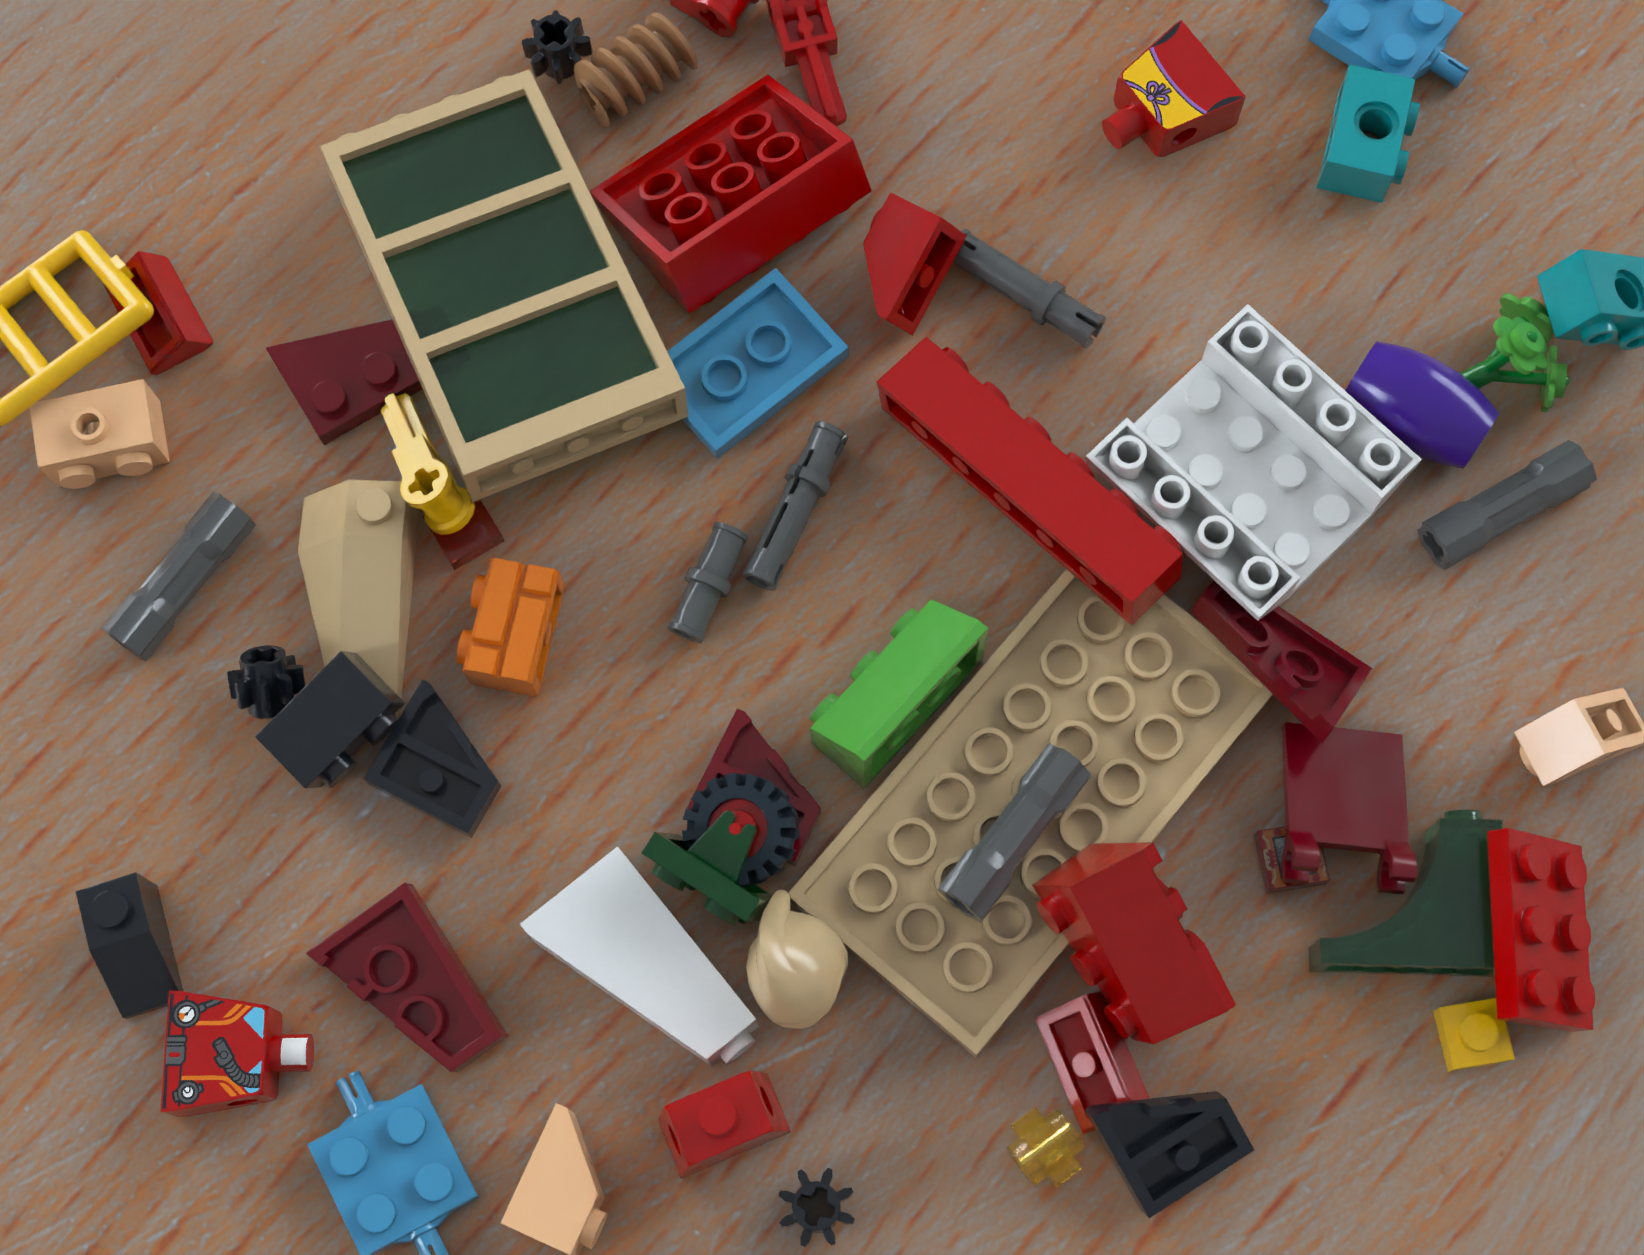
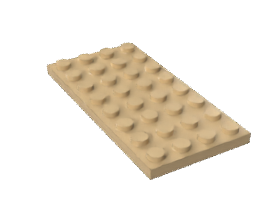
M1066 569L788 892L790 902L804 914H809L825 921L838 934L849 952L976 1058L1069 945L1063 932L1060 934L1053 932L1041 917L1036 906L1041 899L1032 884L1089 844L1153 842L1273 694L1201 622L1166 595H1163L1131 626ZM1050 743L1058 748H1063L1081 761L1082 765L1092 774L1091 778L1067 810L1049 823L1013 871L1008 888L983 921L980 923L966 916L938 892L939 886L965 852L978 845L1017 794L1021 779L1046 746Z

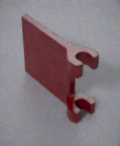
M1285 722L1282 726L1285 844L1281 865L1282 882L1307 885L1310 881L1309 872H1317L1320 866L1319 847L1380 854L1377 869L1378 891L1403 895L1406 891L1405 882H1414L1417 879V861L1409 844L1402 734L1334 727L1322 744L1303 724Z

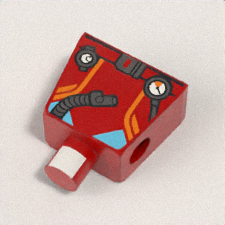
M169 991L160 1112L176 1117H190L276 1100L279 1089V1072H310L312 1070L314 1062V1040L312 1034H282L281 1012L267 1005L183 991Z

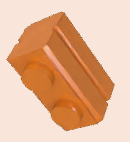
M493 558L490 559L487 574H478L476 576L471 593V608L477 609L473 630L464 629L462 631L457 648V663L463 665L462 671L470 683L475 686L496 690L504 689L512 693L533 697L539 696L565 589V584L559 571L548 567L531 564L523 565L520 562Z

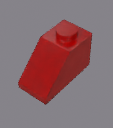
M891 192L883 207L874 215L870 231L863 242L877 315L913 336L967 235L942 217Z

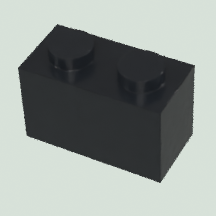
M340 651L255 737L305 789L322 787L324 784L332 788L343 780L356 766V762L351 757L367 741L371 745H375L393 730L399 722L394 714L405 702L357 653Z

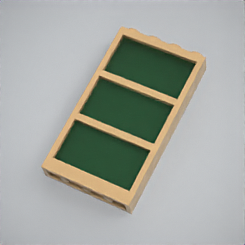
M530 69L512 76L500 77L490 84L460 95L448 96L441 102L414 112L396 115L384 123L362 131L344 134L336 140L320 146L332 182L472 502L689 417L686 390Z

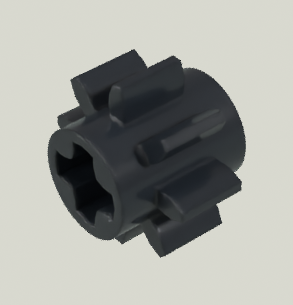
M554 10L552 15L545 16L539 21L532 19L530 22L534 38L522 40L525 57L531 59L530 62L534 76L539 77L545 73L549 77L554 78L557 84H561L563 79L574 75V64L581 60V56H590L593 52L590 37L583 35L584 30L581 19L577 17L570 21L568 18L560 15L558 10Z
M273 645L258 646L245 651L240 656V670L227 672L231 699H237L239 709L248 708L251 716L260 719L274 718L294 698V694H298L306 686L303 665H296L294 655L286 656L283 648Z
M827 1168L823 1173L821 1182H810L808 1175L801 1169L798 1171V1179L802 1186L795 1194L789 1191L779 1192V1197L782 1200L792 1204L793 1211L792 1214L785 1216L779 1223L782 1228L798 1223L804 1229L800 1237L801 1246L803 1247L810 1243L813 1233H823L826 1241L833 1246L836 1242L831 1228L835 1226L837 1221L846 1225L854 1224L855 1219L850 1214L842 1212L840 1202L851 1197L853 1190L852 1188H843L836 1192L830 1186L833 1179V1172L830 1168ZM817 1190L825 1191L827 1193V1204L835 1209L832 1218L820 1217L816 1226L807 1224V1213L803 1208L799 1207L801 1199L803 1197L813 1199Z

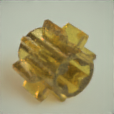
M1034 1107L1010 1127L1017 1136V1139L1009 1144L1006 1149L1015 1164L1033 1186H1037L1048 1177L1053 1186L1057 1188L1082 1168L1074 1156L1085 1148V1144L1074 1127L1058 1109H1055L1044 1118L1040 1111Z

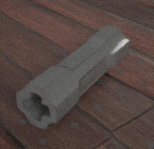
M1567 440L1532 460L1526 468L1473 498L1458 502L1422 522V527L1417 529L1421 544L1429 553L1433 562L1446 570L1481 550L1489 541L1547 508H1555L1590 488L1591 483L1597 480L1593 463L1585 456L1581 446Z
M212 492L186 524L183 536L142 586L127 596L101 629L123 647L146 662L172 630L179 613L218 565L232 556L256 524L237 505L227 500L221 494Z
M1049 743L1021 779L1017 794L979 844L965 852L939 886L938 892L959 911L981 923L1008 888L1015 868L1049 823L1067 810L1089 781L1092 774L1071 753Z

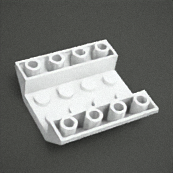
M1248 304L1207 342L1201 361L1135 423L1126 418L1085 457L1087 463L1115 489L1127 496L1134 506L1155 526L1166 529L1177 540L1181 550L1257 621L1288 600L1374 515L1422 460Z

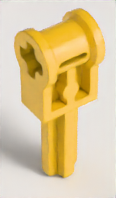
M394 393L387 395L384 399L386 404L381 408V413L397 447L392 450V454L403 477L400 485L401 496L410 506L421 509L424 512L425 522L433 532L447 535L461 530L473 516L474 502L471 501L466 489L457 485L449 465L435 450L412 397L406 393L396 396Z

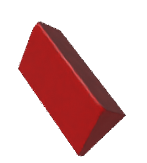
M138 251L125 265L134 275L130 280L152 304L154 314L149 321L132 332L130 336L150 374L159 375L205 351L213 344V340L169 259L162 255ZM104 285L117 312L119 313L124 309V307L109 291V289Z
M1101 991L1085 994L1035 1017L1083 1135L1095 1131L1085 1112L1090 1106L1150 1099L1125 1039L1114 1029L1104 1012V1008L1109 1003Z

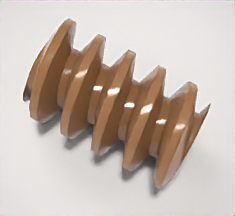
M657 12L651 13L645 18V26L635 24L628 28L627 38L617 36L610 40L609 50L601 47L593 51L592 63L583 59L574 64L573 71L580 96L592 116L604 128L611 126L606 111L608 108L611 107L621 117L628 115V109L624 100L626 96L629 95L639 105L646 103V97L642 88L644 84H647L656 93L664 91L659 75L662 72L668 75L674 82L682 79L677 64L680 60L691 70L697 69L696 54L682 32L662 14Z

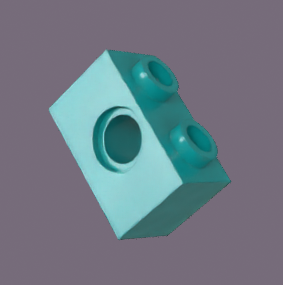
M1349 64L1338 92L1316 188L1382 203L1390 184H1401L1409 158V151L1400 149L1403 135H1412L1420 108V103L1411 101L1416 79ZM1362 131L1373 132L1380 139L1369 138Z
M1580 249L1537 275L1556 339L1582 341L1585 346L1599 344L1620 345L1623 350H1632L1644 346V257Z

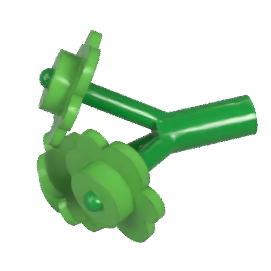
M1505 293L1499 299L1502 306L1499 312L1502 316L1495 320L1493 324L1494 331L1499 337L1496 341V348L1486 360L1460 372V374L1478 389L1491 382L1540 385L1541 412H1548L1549 408H1552L1554 398L1563 397L1565 386L1569 384L1570 379L1567 376L1566 363H1556L1557 346L1550 345L1548 353L1545 356L1543 355L1547 351L1546 343L1553 338L1552 334L1554 333L1547 309L1543 304L1531 297L1525 296L1519 299L1512 294ZM1510 361L1517 371L1499 369ZM1534 370H1536V371H1542V370H1543V373H1537V372H1532V371H1534Z

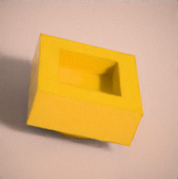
M1496 998L1444 1006L1433 1010L1448 1072L1505 1063L1515 1059L1506 1021L1497 1019Z

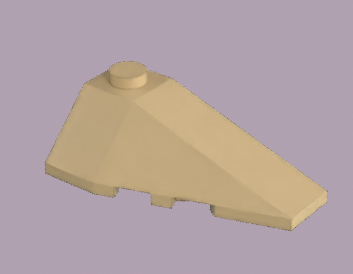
M349 479L304 497L298 555L324 667L340 651L357 653L402 698L420 509L410 506L401 496V481ZM400 709L394 714L397 719L400 718Z

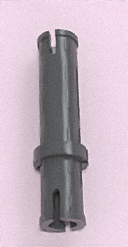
M962 230L967 237L953 263L1032 312L1031 319L1038 324L1044 325L1046 322L1079 342L1084 348H1088L1093 343L1091 335L1097 338L1105 324V316L1094 312L1066 294V286L1058 281H1053L1050 284L971 234L969 230Z
M815 422L808 442L797 463L791 464L785 474L787 484L769 518L753 555L742 572V576L746 577L745 579L750 583L765 590H776L783 570L801 537L819 497L826 496L831 486L828 478L849 438L845 436V432L826 422Z

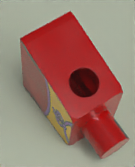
M1180 20L1121 72L1117 79L1113 99L1118 111L1102 121V128L1109 142L1117 149H1121L1133 140L1141 137L1156 156L1165 157L1237 125L1246 96L1187 25Z

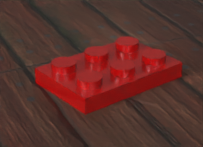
M1512 828L1487 831L1497 1019L1570 1032L1594 1030L1592 1010L1595 1005V991L1590 981L1588 947L1591 942V930L1586 919L1584 885L1587 881V869L1582 858V846Z

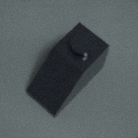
M135 872L75 891L89 951L122 1018L129 1019L168 1006L169 991H183L158 886Z

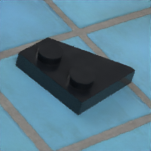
M422 679L398 719V724L391 731L365 775L364 780L382 792L472 838L501 788V784L431 684Z
M1217 1091L1092 1105L1085 1110L1138 1207L1148 1218H1151L1254 1151L1229 1102Z

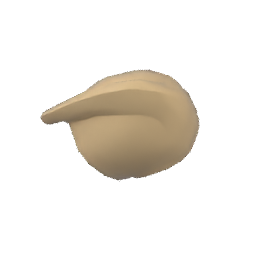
M777 890L763 911L757 937L754 939L749 950L746 965L748 984L757 1004L772 1022L784 1028H808L816 1024L830 1011L848 967V953L841 938L825 921L809 914L791 911L790 895L785 890Z

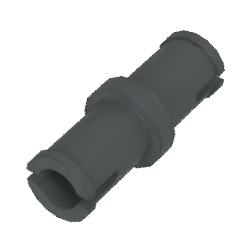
M714 522L712 533L696 567H689L684 579L688 582V585L673 621L668 626V630L689 641L702 643L703 635L720 598L728 597L732 586L728 580L743 544L748 539V535L731 525Z

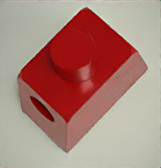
M752 1070L740 1073L664 1106L658 1118L681 1179L791 1133L768 1073Z

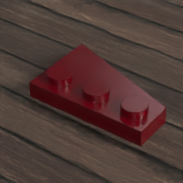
M441 308L410 315L420 339L452 327ZM393 319L266 347V350L323 445L379 415L381 408L386 404L384 399L387 395L394 393L396 396L406 393L412 396L423 390ZM463 345L432 357L429 361L437 379L440 380L472 362L468 350Z
M403 883L306 952L320 966L328 968L347 984V988L363 1001H368L395 1023L397 1029L450 1072L461 1071L509 1037L413 884Z

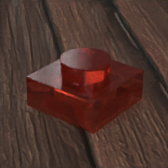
M480 499L474 501L475 509L473 516L461 530L452 534L440 535L433 532L429 527L454 570L504 542L502 534Z

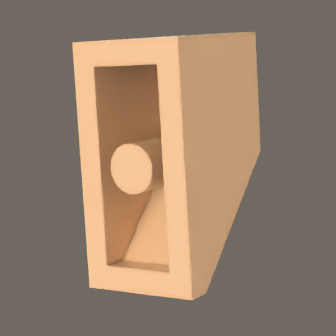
M1624 687L1575 698L1514 732L1521 745L1520 756L1524 765L1534 776L1539 778L1543 786L1572 778L1644 745V723Z
M556 1103L502 1218L501 1224L568 1255H579L582 1246L592 1249L600 1236L607 1218V1213L599 1210L605 1197L575 1113Z

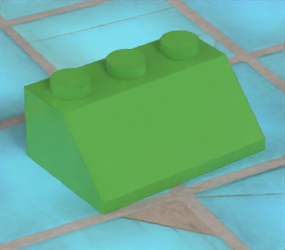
M932 599L920 612L914 608L909 609L892 628L890 635L894 639L880 654L874 650L870 651L856 665L850 675L854 682L840 697L835 693H831L814 710L810 717V720L814 723L810 728L811 743L865 789L982 663L988 627L978 619Z

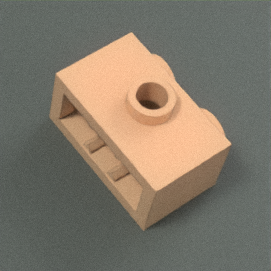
M144 379L44 400L30 407L38 468L57 487L62 486L69 489L84 488L94 484L98 478L116 474L123 476L143 475L150 472L153 466L170 463L161 403Z

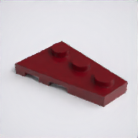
M1215 581L1210 584L1191 611L1322 744L1373 669L1279 606L1257 621Z

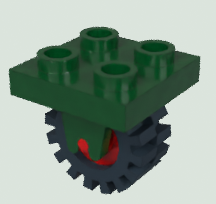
M730 773L725 774L726 777L720 779L713 778L706 783L707 787L703 791H696L691 798L694 801L691 809H686L683 820H687V830H682V836L654 832L641 854L656 863L651 870L656 877L680 891H683L685 887L692 891L697 889L707 896L703 906L708 911L727 923L735 925L737 921L742 924L760 921L763 911L773 895L756 884L767 881V878L773 875L777 876L785 869L783 865L787 860H792L796 852L793 847L795 839H799L800 829L796 828L795 819L799 818L796 808L790 805L788 801L790 799L783 790L777 788L774 785L775 783L751 774Z

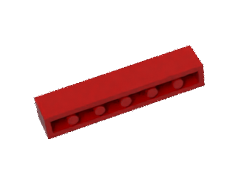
M925 337L877 381L881 407L886 413L1131 626L1181 579L1183 553H1181V547L1177 540L1166 529L1160 526L1152 528L1137 515L1134 504L1117 489H1112L1109 492L1096 481L1091 468L1081 457L1072 452L1066 455L1051 443L1049 433L1037 420L1032 417L1023 419L1012 410L1006 396L998 387L988 381L982 384L969 373L963 359L951 348L945 347L942 350L929 338Z

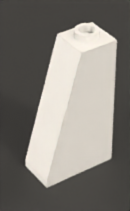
M619 847L612 850L520 923L521 927L538 946L710 1066L720 1058H722L726 1065L732 1063L756 1042L751 1035L759 1027L756 1018Z

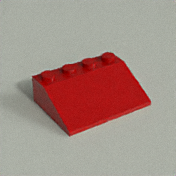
M767 74L589 192L600 210L661 287L690 314L700 306L711 302L718 294L746 275L757 271L764 263L791 245L802 241L809 233L836 215L848 210L855 202L872 192L854 140Z

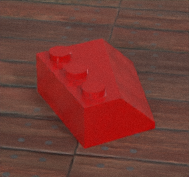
M1154 842L1089 844L1032 884L1041 899L1036 904L1041 917L1056 934L1063 932L1074 949L1075 953L1070 956L1074 968L1091 987L1097 985L1109 1003L1104 1008V1012L1114 1029L1125 1039L1131 1037L1132 1040L1154 1045L1224 1014L1233 1008L1236 1004L1205 943L1188 929L1184 931L1179 921L1183 917V912L1187 910L1180 893L1172 886L1168 888L1157 878L1153 870L1155 866L1163 861Z

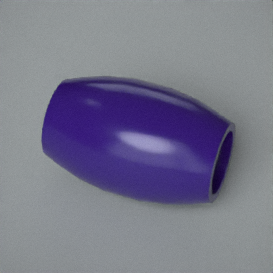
M1378 341L1373 345L1345 390L1420 458L1462 469L1467 465L1499 415L1497 409L1486 396L1458 371L1434 357L1414 349Z

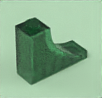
M1463 809L1445 812L1444 818H1440L1426 830L1425 852L1421 870L1411 893L1402 906L1388 920L1369 930L1348 936L1320 938L1309 947V972L1495 977L1487 831L1503 829L1502 820L1482 819V812L1477 810Z

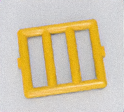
M76 231L0 286V339L30 377L2 398L0 397V427L7 425L149 321L154 314L152 304L130 280L134 275L117 254L111 258L87 231ZM80 257L124 307L122 311L97 329L54 278L56 274ZM34 290L77 341L74 346L50 363H48L7 311Z

